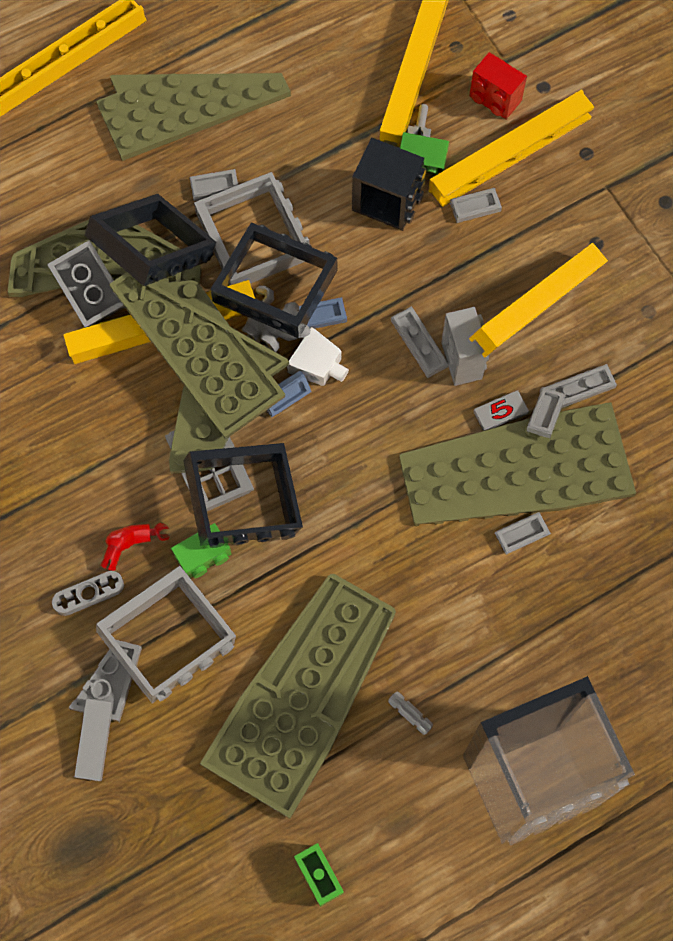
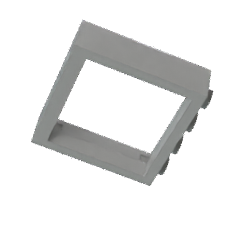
M272 172L194 202L195 212L204 232L216 241L213 252L221 269L224 268L230 257L210 215L266 192H270L291 238L300 243L309 244L308 237H303L301 233L303 228L299 218H294L292 214L293 207L289 198L285 199L282 194L284 192L282 183L275 179ZM285 254L238 274L235 272L229 282V286L247 280L251 284L305 261Z
M181 566L96 624L98 635L151 703H154L156 700L163 701L171 695V689L178 684L183 686L193 678V673L199 669L204 671L210 667L215 657L220 654L222 656L228 654L234 648L233 644L236 639L234 632ZM177 587H180L221 638V641L153 689L111 634Z

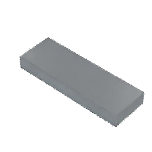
M412 306L391 317V322L427 378L448 367L447 360Z
M605 364L544 388L566 394L563 408L614 389L617 384L608 365Z
M86 699L75 770L76 778L95 781L102 780L114 703L112 701Z

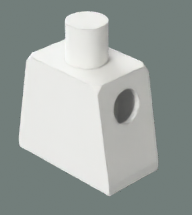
M311 327L310 334L304 337L290 358L289 365L287 366L288 373L294 375L301 371L305 375L306 380L321 386L326 384L330 376L342 382L347 376L349 369L339 364L341 361V350Z

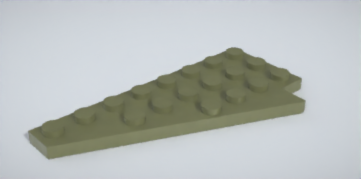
M282 73L111 75L110 80L116 94L97 100L96 103L121 160L124 161L290 97L291 91Z
M128 272L109 284L112 291L225 440L285 398V393L272 376L289 365L287 358L154 284L143 286Z

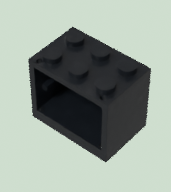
M371 137L352 176V211L403 231L407 223L411 224L415 215L413 209L416 204L420 205L424 196V191L422 190L425 180L423 179L427 168H424L425 158Z

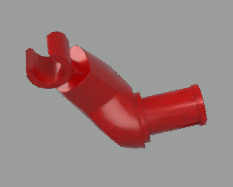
M158 523L154 528H150V524L129 525L111 532L105 540L108 547L100 566L106 569L111 559L108 570L115 571L122 551L134 544L151 542V536H157L161 541L168 540L170 536L168 534H160V531L169 529V527L164 523Z

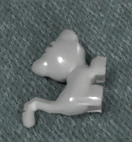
M258 286L256 288L257 294L265 295V298L261 300L262 302L270 305L274 301L273 290L266 286ZM296 302L287 303L283 311L296 316L299 312V306ZM247 317V322L242 328V332L246 333L247 337L258 343L260 341L265 342V347L274 352H277L279 349V342L276 340L278 337L287 341L297 339ZM306 325L300 338L310 334L311 330L308 325Z

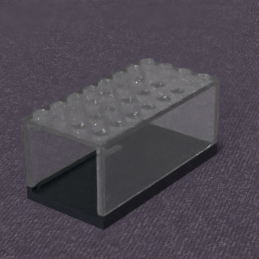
M588 676L480 722L463 754V758L501 843L509 842L510 846L525 840L531 833L537 835L548 830L556 822L562 824L581 813V811L584 814L597 808L610 799V797L620 792V790L630 785L628 780L635 775Z

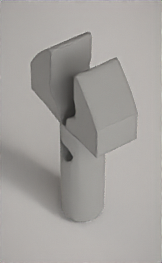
M426 104L419 106L416 125L408 126L407 133L417 135L418 132H421L422 136H431V129L425 127L428 112Z

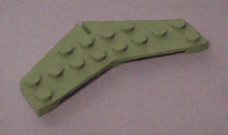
M89 220L14 253L10 266L9 297H24L61 288L47 264L89 240L85 236ZM139 225L117 232L150 261L181 250ZM91 241L114 281L126 273L121 266ZM201 264L152 284L193 280L200 284Z
M188 280L154 284L229 326L198 282ZM183 386L169 457L171 474L185 473L183 460L190 451L225 448L229 439H224L185 386ZM210 467V468H199L198 470H199V471L211 470V469H213L214 467Z

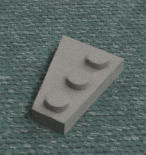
M116 640L135 666H137L142 647ZM109 649L98 665L99 667L83 686V690L76 700L71 703L69 709L84 713L87 698L112 701L114 703L111 720L120 722L133 678Z

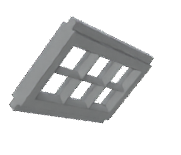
M175 430L165 435L170 449ZM230 437L226 443L225 448L234 447V444ZM243 464L225 466L218 470L213 468L210 470L211 473L200 477L201 482L213 477L221 495L208 500L202 487L207 511L254 490ZM230 470L238 487L225 492L218 475ZM186 472L181 473L188 487Z

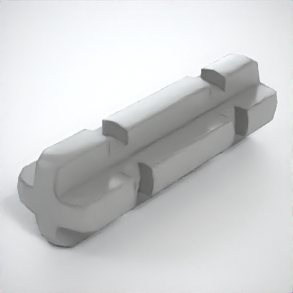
M395 692L389 698V704L395 709L398 708V712L413 726L416 725V729L423 735L427 734L433 726L432 722L427 718L424 719L422 717L423 714L409 701H405V697L399 692Z

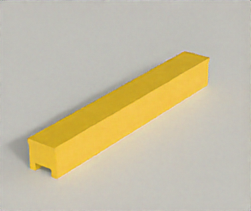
M118 0L0 77V117L147 21L143 7L139 6L134 0Z
M422 0L380 128V141L384 142L387 140L397 143L399 147L401 146L403 132H407L449 0Z
M583 90L576 92L431 178L428 191L444 207L450 203V199L461 197L590 120L592 116L588 112L594 109L593 104L584 95Z
M591 243L483 325L469 338L470 341L476 340L485 351L482 353L483 357H487L596 272L608 260L595 244Z
M249 280L227 286L255 299ZM211 291L206 292V294L212 301ZM213 302L225 320L242 315ZM131 315L63 334L69 356L74 364L151 342Z

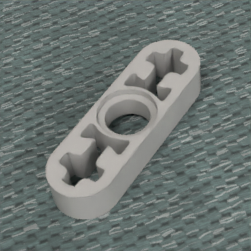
M115 571L105 572L56 593L52 599L53 608L62 616L73 614L120 594L124 588V581L121 575ZM113 578L114 581H119L115 583L116 588L111 589L110 586L102 588L104 594L100 593L96 585L99 582L101 587L108 585V579ZM86 587L95 589V595L90 600H85L81 596L83 589ZM75 592L81 602L77 604L75 600L70 601L66 609L58 606L62 603V598H66L67 601L74 599L72 594Z

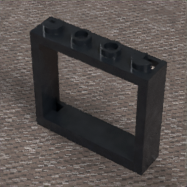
M159 194L90 216L85 236L143 286L207 263L214 255L213 251L216 245L214 239ZM156 219L188 247L150 261L117 232Z
M251 222L210 289L212 302L299 339L338 271L337 257H334L329 252L317 250L308 243H300L293 240L286 234L271 231L264 225H257ZM254 241L323 269L296 316L227 287Z
M284 443L190 451L183 460L200 546L209 545L210 548H217L231 542L234 545H242L248 543L249 540L267 542L274 537H281L282 540L294 538L303 528ZM272 462L285 524L211 533L198 469Z

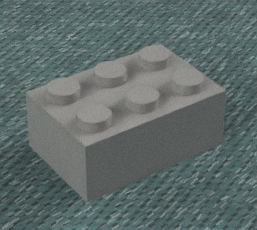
M90 240L47 264L85 328L96 325L125 308L110 288L109 284L114 280Z
M475 307L446 313L441 344L449 364L454 386L481 380L484 370H487L486 361L489 360V355L484 358L482 353L485 351L476 340L471 342L469 339L484 325L481 314L477 315Z

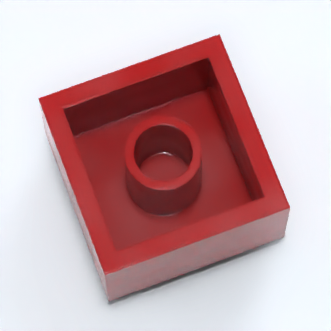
M488 52L473 70L469 96L477 104H482L489 108L494 115L501 116L507 120L522 101L527 75Z

